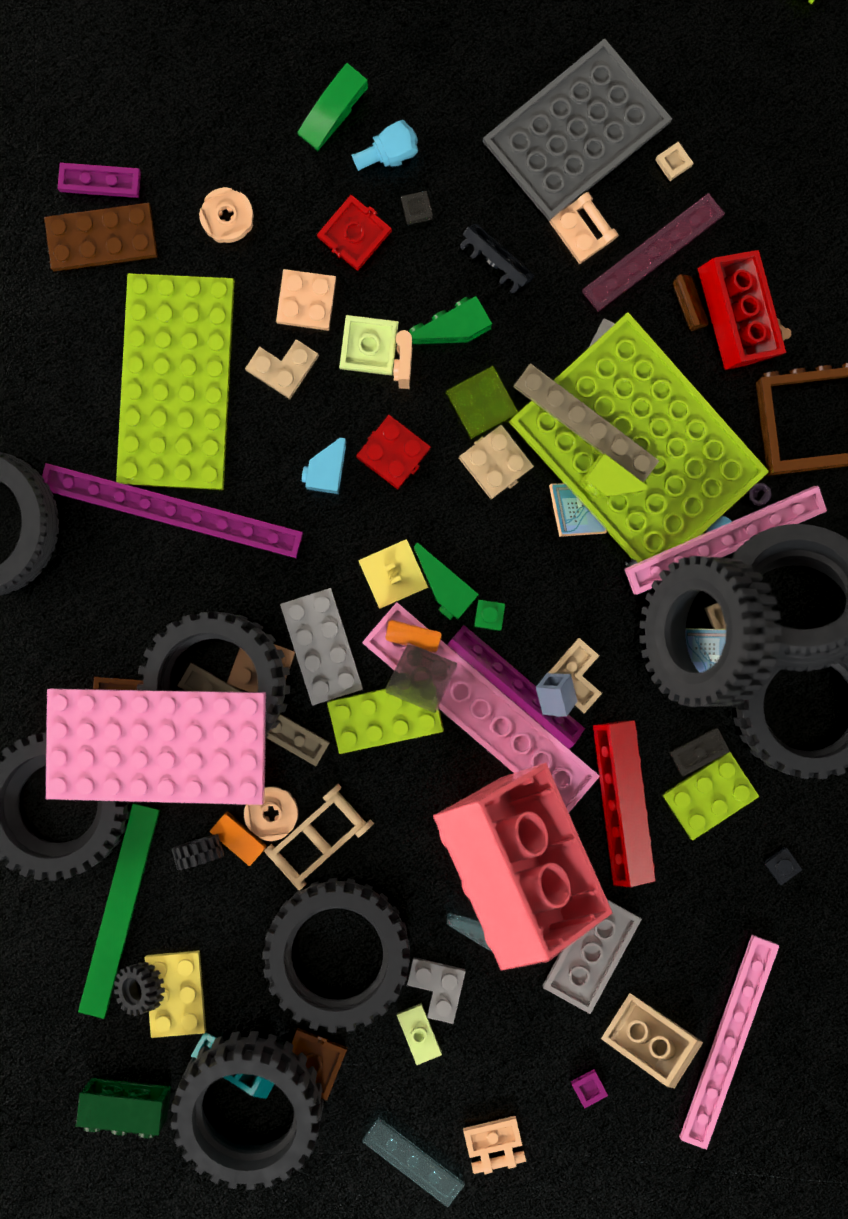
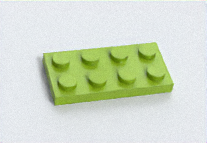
M432 678L327 702L339 754L444 731Z

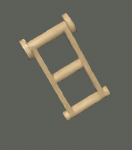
M339 784L323 797L326 802L276 847L270 844L264 850L298 890H301L307 884L304 879L354 834L359 838L374 824L371 819L365 822L338 792L342 788ZM332 803H335L354 824V827L331 847L310 823ZM303 831L323 855L299 875L279 851Z

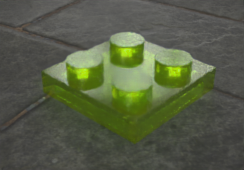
M493 366L446 391L471 439L518 413Z

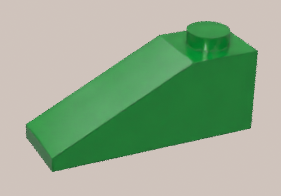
M416 543L414 546L416 555L435 599L441 605L438 610L449 620L453 616L458 620L479 594L420 544Z

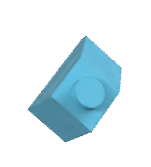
M339 438L310 459L308 467L304 466L302 482L306 483L305 487L308 490L339 494L347 443L345 438Z

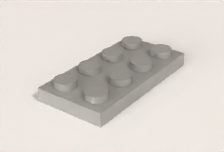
M329 588L280 604L311 704L316 705L362 690V683L332 589Z
M608 899L607 901L613 914L562 950L542 985L544 989L591 1014L642 920L639 916Z

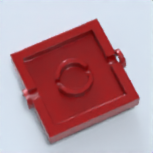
M350 195L319 231L317 237L330 247L332 252L337 254L339 258L342 257L358 271L392 232V228L376 216L377 212L369 206L367 208L354 196Z
M388 415L376 431L373 430L370 437L367 438V443L356 455V458L396 489H399L408 476L418 470V464L431 447Z

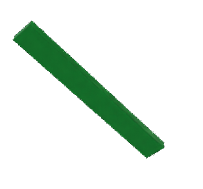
M133 803L79 1006V1013L102 1019L106 1017L160 809L138 803Z

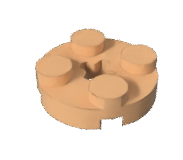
M225 187L216 189L206 196L202 209L200 208V221L206 233L214 238L215 241L219 243L235 242L243 238L252 229L253 210L244 194ZM224 209H227L228 212H234L230 221L219 218L223 215L222 211Z
M275 786L265 787L264 804H246L244 809L245 823L251 832L263 840L275 841L282 839L293 830L298 820L297 803L289 791ZM268 806H273L274 810L279 812V815L275 816L274 821H270L268 816H264V812L268 811Z

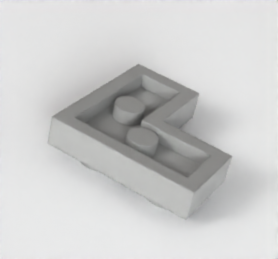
M413 957L407 985L433 991L427 1018L451 1024L454 1023L465 969Z

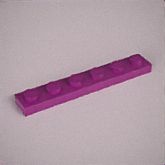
M463 625L447 645L570 749L577 742L585 728L569 714L563 717L543 715L536 686Z

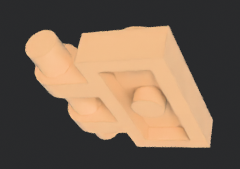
M516 1116L463 1128L469 1157L481 1156V1161L471 1163L474 1174L481 1172L489 1174L493 1173V1169L506 1166L510 1169L516 1167L518 1163L526 1162L524 1151L513 1153L512 1150L514 1147L522 1146ZM501 1150L505 1152L503 1156L489 1157V1153Z

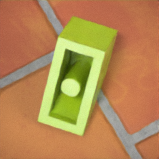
M602 454L597 458L581 480L586 485L584 490L595 498H598V496L608 497L645 491L648 487L606 454Z

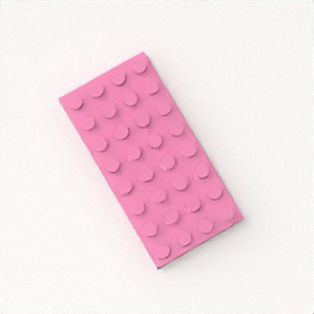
M47 689L46 799L264 804L266 693Z

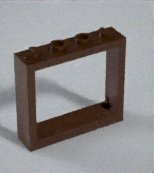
M848 363L842 364V368L832 369V365L816 367V371L806 372L805 368L790 370V374L779 375V371L764 373V377L756 381L766 468L769 471L767 476L848 466V453L780 461L771 386L848 377Z

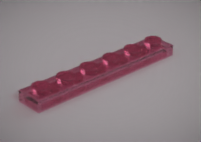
M708 193L590 283L582 292L598 312L721 219L725 213Z

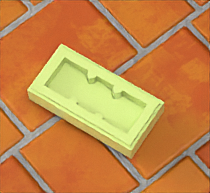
M422 1003L397 1013L416 1065L442 1055Z

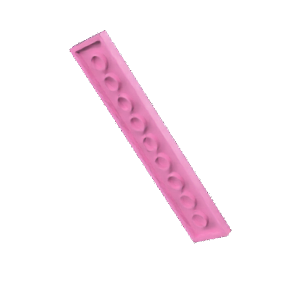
M396 602L362 643L407 682L413 683L432 678L439 709L513 773L546 763L569 813L599 778V775L442 640H440L438 650L435 653L387 641L385 636L390 620L426 628Z

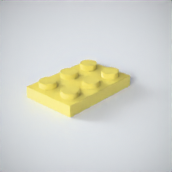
M200 951L146 955L145 962H148L149 965H154V971L159 970L161 974L158 978H163L164 981L160 985L165 988V992L161 993L164 996L163 1001L160 1002L161 1005L155 1008V1010L149 1011L151 1038L205 1033L206 1023Z

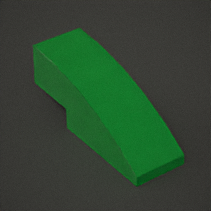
M346 63L314 105L300 127L298 135L318 151L352 112L351 107L367 90V79Z

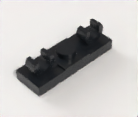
M473 224L464 231L463 235L467 239L461 243L460 248L465 249L468 244H472L474 252L471 254V258L479 256L482 252L487 257L486 261L492 267L504 270L506 274L501 277L500 283H505L508 278L512 279L514 286L510 290L511 293L519 290L521 286L523 287L528 284L535 276L478 224Z

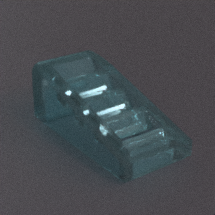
M452 913L447 915V924L492 951L486 943L480 921Z

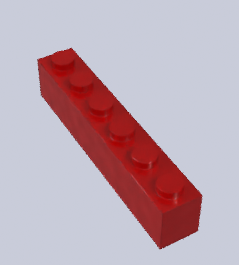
M635 720L593 725L613 885L633 887L654 882V863Z

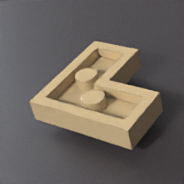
M296 339L282 361L259 347L245 370L288 399H291L319 357V354Z
M578 638L548 673L571 674L578 701L575 706L585 713L602 694L582 676L599 655Z

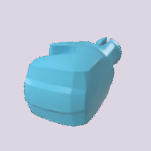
M405 120L397 121L386 127L379 135L373 137L374 143H372V147L352 154V158L358 171L378 161L380 163L383 162L385 167L389 165L391 167L399 166L402 164L401 161L410 159L418 153L417 135Z

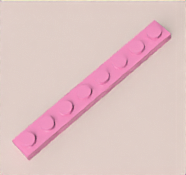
M818 486L810 487L625 568L633 593L638 595L651 589L654 580H662L659 574L663 570H669L668 565L671 563H679L681 558H690V556L722 558L737 551L745 541L762 531L781 525L799 524L826 512Z
M751 935L680 1134L682 1141L707 1150L779 945L774 942Z

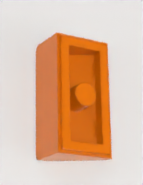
M390 620L385 639L390 642L435 653L438 650L442 634H440L441 632Z
M228 811L224 813L210 830L212 835L218 834L220 841L249 866L267 847L263 841Z

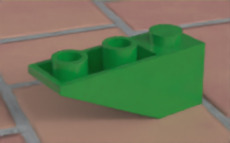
M477 296L472 299L465 297L455 304L456 308L449 312H446V310L438 312L432 317L433 321L426 325L419 323L412 327L409 332L412 336V344L470 342L491 330L492 322Z

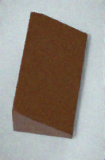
M678 275L673 282V286L689 329L694 331L707 326L709 322L692 277L690 275Z

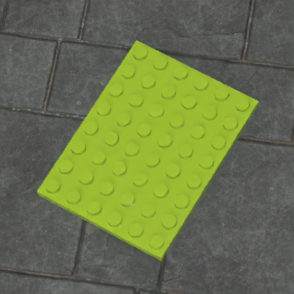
M626 313L553 381L659 460L644 481V484L648 486L645 491L608 497H593L584 490L586 485L581 480L597 458L602 455L601 452L533 401H530L509 421L632 559L636 560L637 563L700 536L769 472L629 313Z

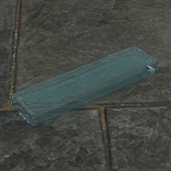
M380 1118L376 1120L362 1139L364 1144L447 1207H449L464 1187V1182Z

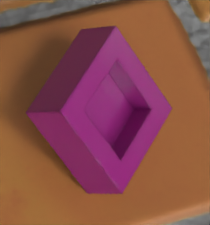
M594 1069L571 1081L584 1109L608 1096Z

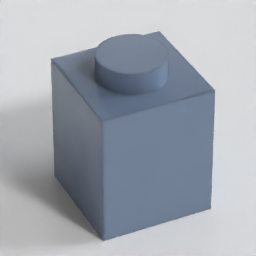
M546 673L536 687L543 715L568 716L578 702L571 674Z

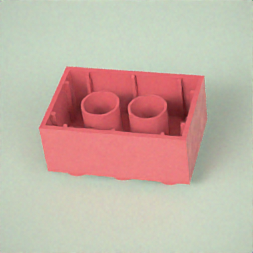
M546 763L501 777L433 816L440 830L441 841L447 847L462 880L464 893L470 899L484 930L486 943L492 949L501 970L548 961L613 914Z

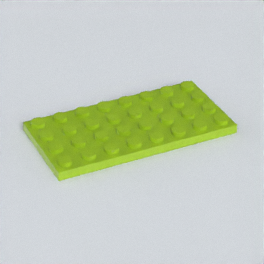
M128 273L116 482L130 486L224 490L234 299L233 278Z

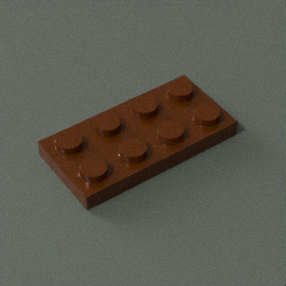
M149 203L44 217L50 265L53 271L158 257L151 205Z

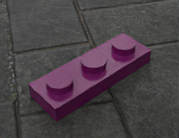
M60 163L58 190L67 193L139 198L141 171L139 168Z

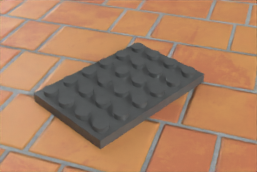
M603 39L483 138V143L550 222L553 217L571 205L671 123L672 118L607 40Z

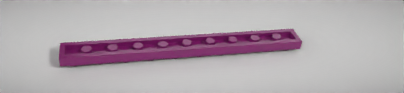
M47 463L42 474L44 482L49 485L50 490L55 494L297 558L303 532Z

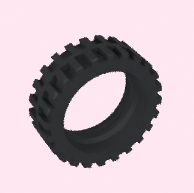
M200 612V614L183 616V620L179 622H171L166 626L168 630L165 633H158L153 638L156 642L155 646L147 648L143 655L148 658L147 664L139 666L138 674L144 675L143 684L137 685V690L173 691L174 669L179 657L187 648L206 639L226 640L236 644L247 653L257 672L258 693H266L265 738L269 736L267 733L271 729L277 727L280 722L277 718L280 713L285 712L287 704L283 702L285 694H290V686L286 685L285 676L290 675L289 667H283L281 658L285 657L283 651L276 649L273 644L276 640L271 634H265L260 624L252 623L247 620V617L225 612Z
M847 657L831 667L836 669L848 683ZM767 666L766 669L771 672L768 680H760L764 686L759 691H753L754 696L750 699H743L744 702L740 704H732V707L736 708L737 717H734L735 726H739L742 734L739 736L742 741L750 746V752L755 757L760 758L770 768L782 773L805 779H826L827 775L834 774L838 776L844 774V769L848 767V727L835 743L815 751H802L789 747L773 734L764 714V696L770 681L781 669Z
M331 878L328 882L319 883V881L311 883L310 887L297 891L290 900L283 904L267 932L266 944L263 950V959H265L263 971L265 978H269L270 981L269 990L272 996L275 994L280 999L279 1006L283 1011L288 1008L294 1013L293 1019L299 1023L301 1019L310 1022L309 1028L317 1030L318 1025L328 1027V1032L336 1033L337 1028L346 1027L348 1032L355 1030L356 1025L361 1023L367 1026L373 1023L375 1016L378 1014L383 1016L388 1011V1006L392 1001L396 1002L400 996L402 986L405 985L410 956L407 928L405 923L402 922L397 908L391 906L387 901L388 898L383 893L378 894L373 891L372 886L357 884L353 879L337 881V878ZM334 908L351 910L365 917L378 932L383 947L382 966L375 981L362 993L340 1000L327 999L311 992L298 978L292 963V945L301 925L314 914Z
M250 1031L249 1037H241L240 1032H234L227 1041H224L222 1036L214 1039L211 1049L207 1045L203 1046L199 1050L197 1058L193 1057L189 1062L176 1091L171 1112H174L171 1119V1129H178L174 1140L177 1146H184L185 1149L182 1154L187 1162L193 1159L196 1163L194 1170L200 1175L206 1171L212 1175L210 1181L218 1184L219 1179L229 1182L228 1187L236 1189L237 1184H247V1190H255L257 1183L263 1182L267 1188L274 1186L275 1178L279 1176L282 1181L290 1178L292 1167L298 1171L304 1165L305 1156L310 1157L313 1151L323 1111L324 1100L321 1099L322 1085L320 1082L315 1083L317 1072L314 1066L306 1067L307 1057L302 1052L298 1056L293 1053L294 1045L288 1041L283 1046L275 1042L277 1036L269 1034L268 1039L259 1038V1032ZM233 1074H251L265 1078L277 1085L291 1101L294 1108L292 1126L284 1136L269 1143L252 1145L233 1141L218 1132L204 1113L202 1103L207 1088L217 1079Z

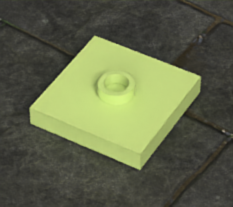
M346 315L339 368L392 375L399 321Z

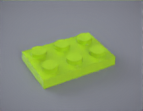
M729 751L662 794L691 840L696 839L759 797Z

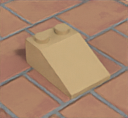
M629 993L601 1038L670 1088L676 1087L703 1044L701 1040L631 993Z

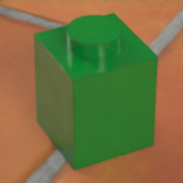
M478 600L473 627L501 631L505 604Z

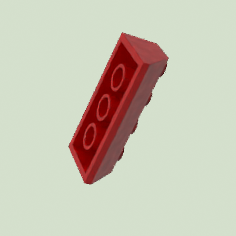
M759 250L716 257L698 268L725 370L747 366L786 353Z

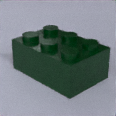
M91 1078L79 1095L76 1127H84V1130L88 1132H98L100 1129L111 1130V1133L115 1135H125L128 1132L138 1133V1136L142 1138L158 1136L168 1119L171 1087Z

